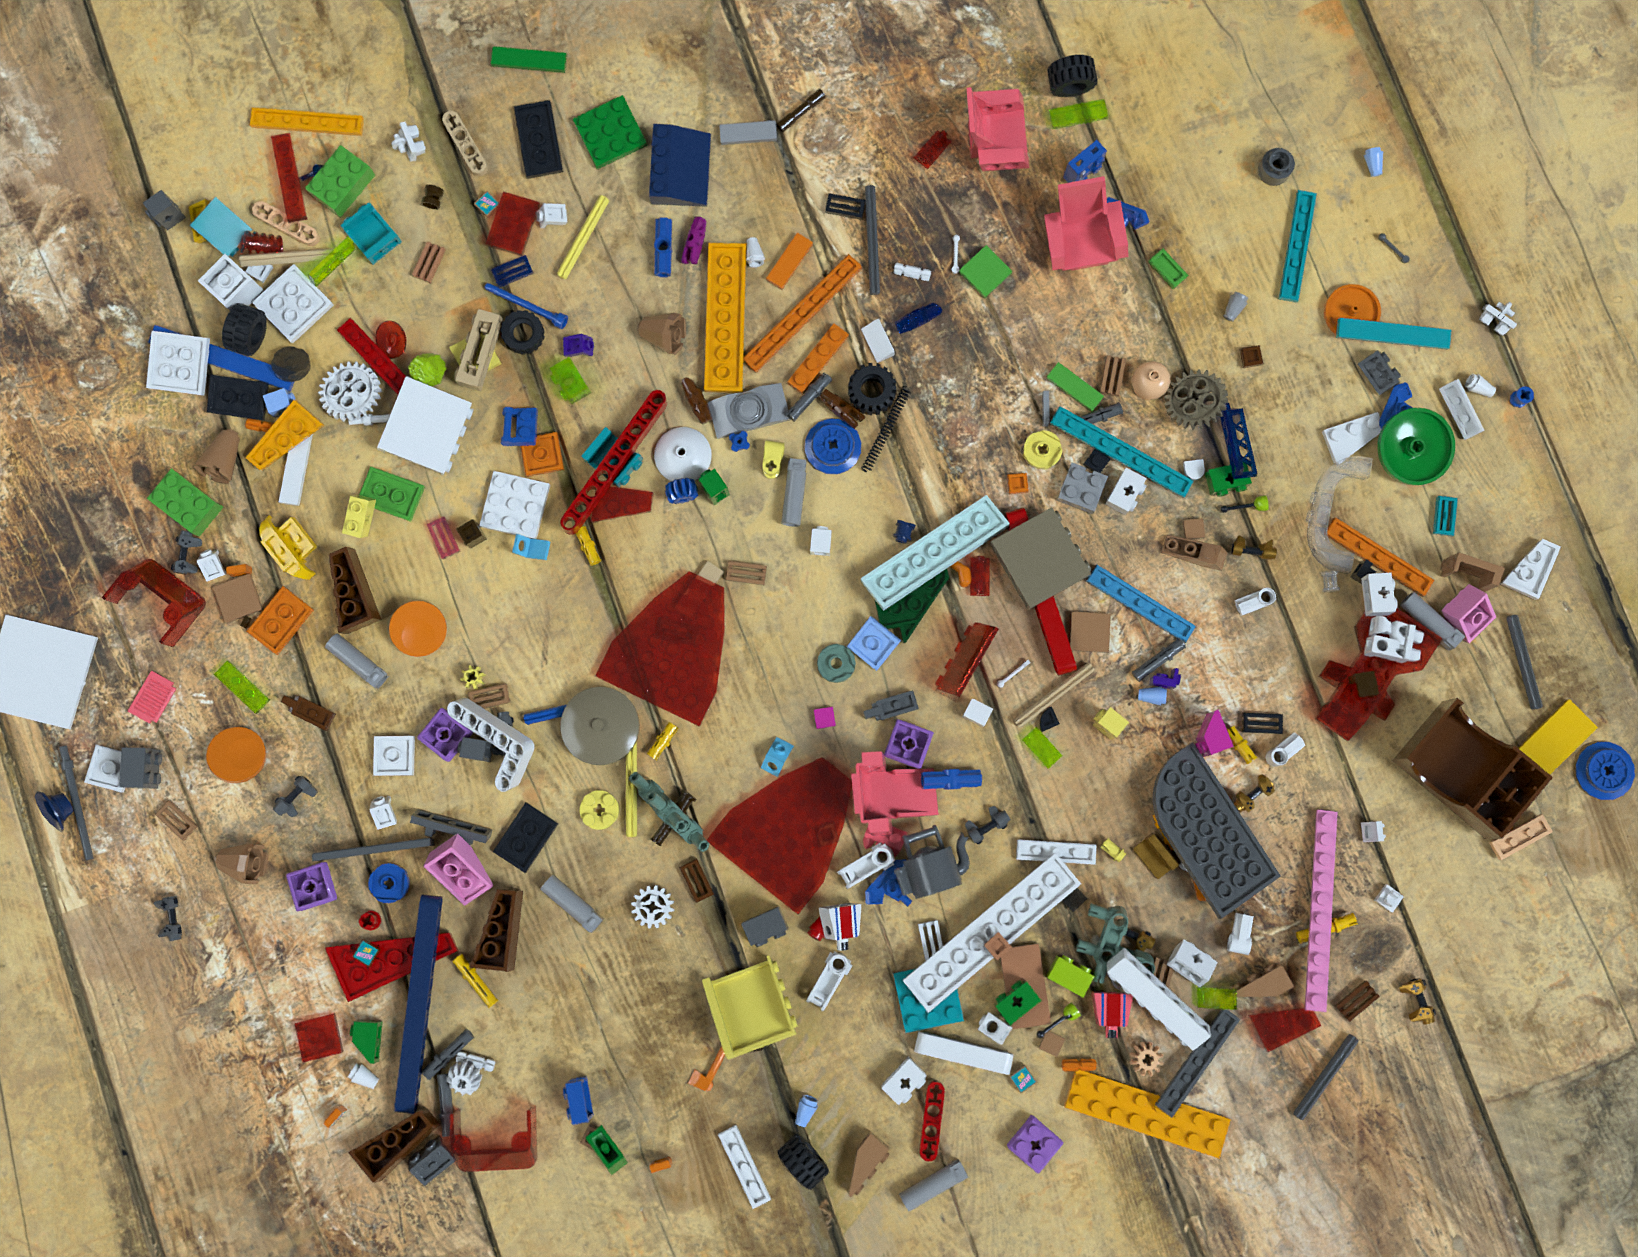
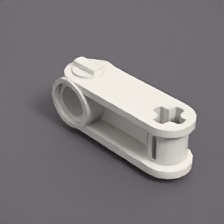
M880 842L871 848L873 851L839 870L837 873L842 876L846 883V888L849 889L880 869L886 870L893 866L895 861L893 850L885 843L882 844ZM880 851L887 854V861L879 859L878 853Z
M836 951L829 953L825 960L826 966L806 1002H812L820 1007L821 1011H824L844 974L848 975L853 966L850 964L851 960L844 954L837 953ZM835 959H842L844 961L843 968H835L833 961Z

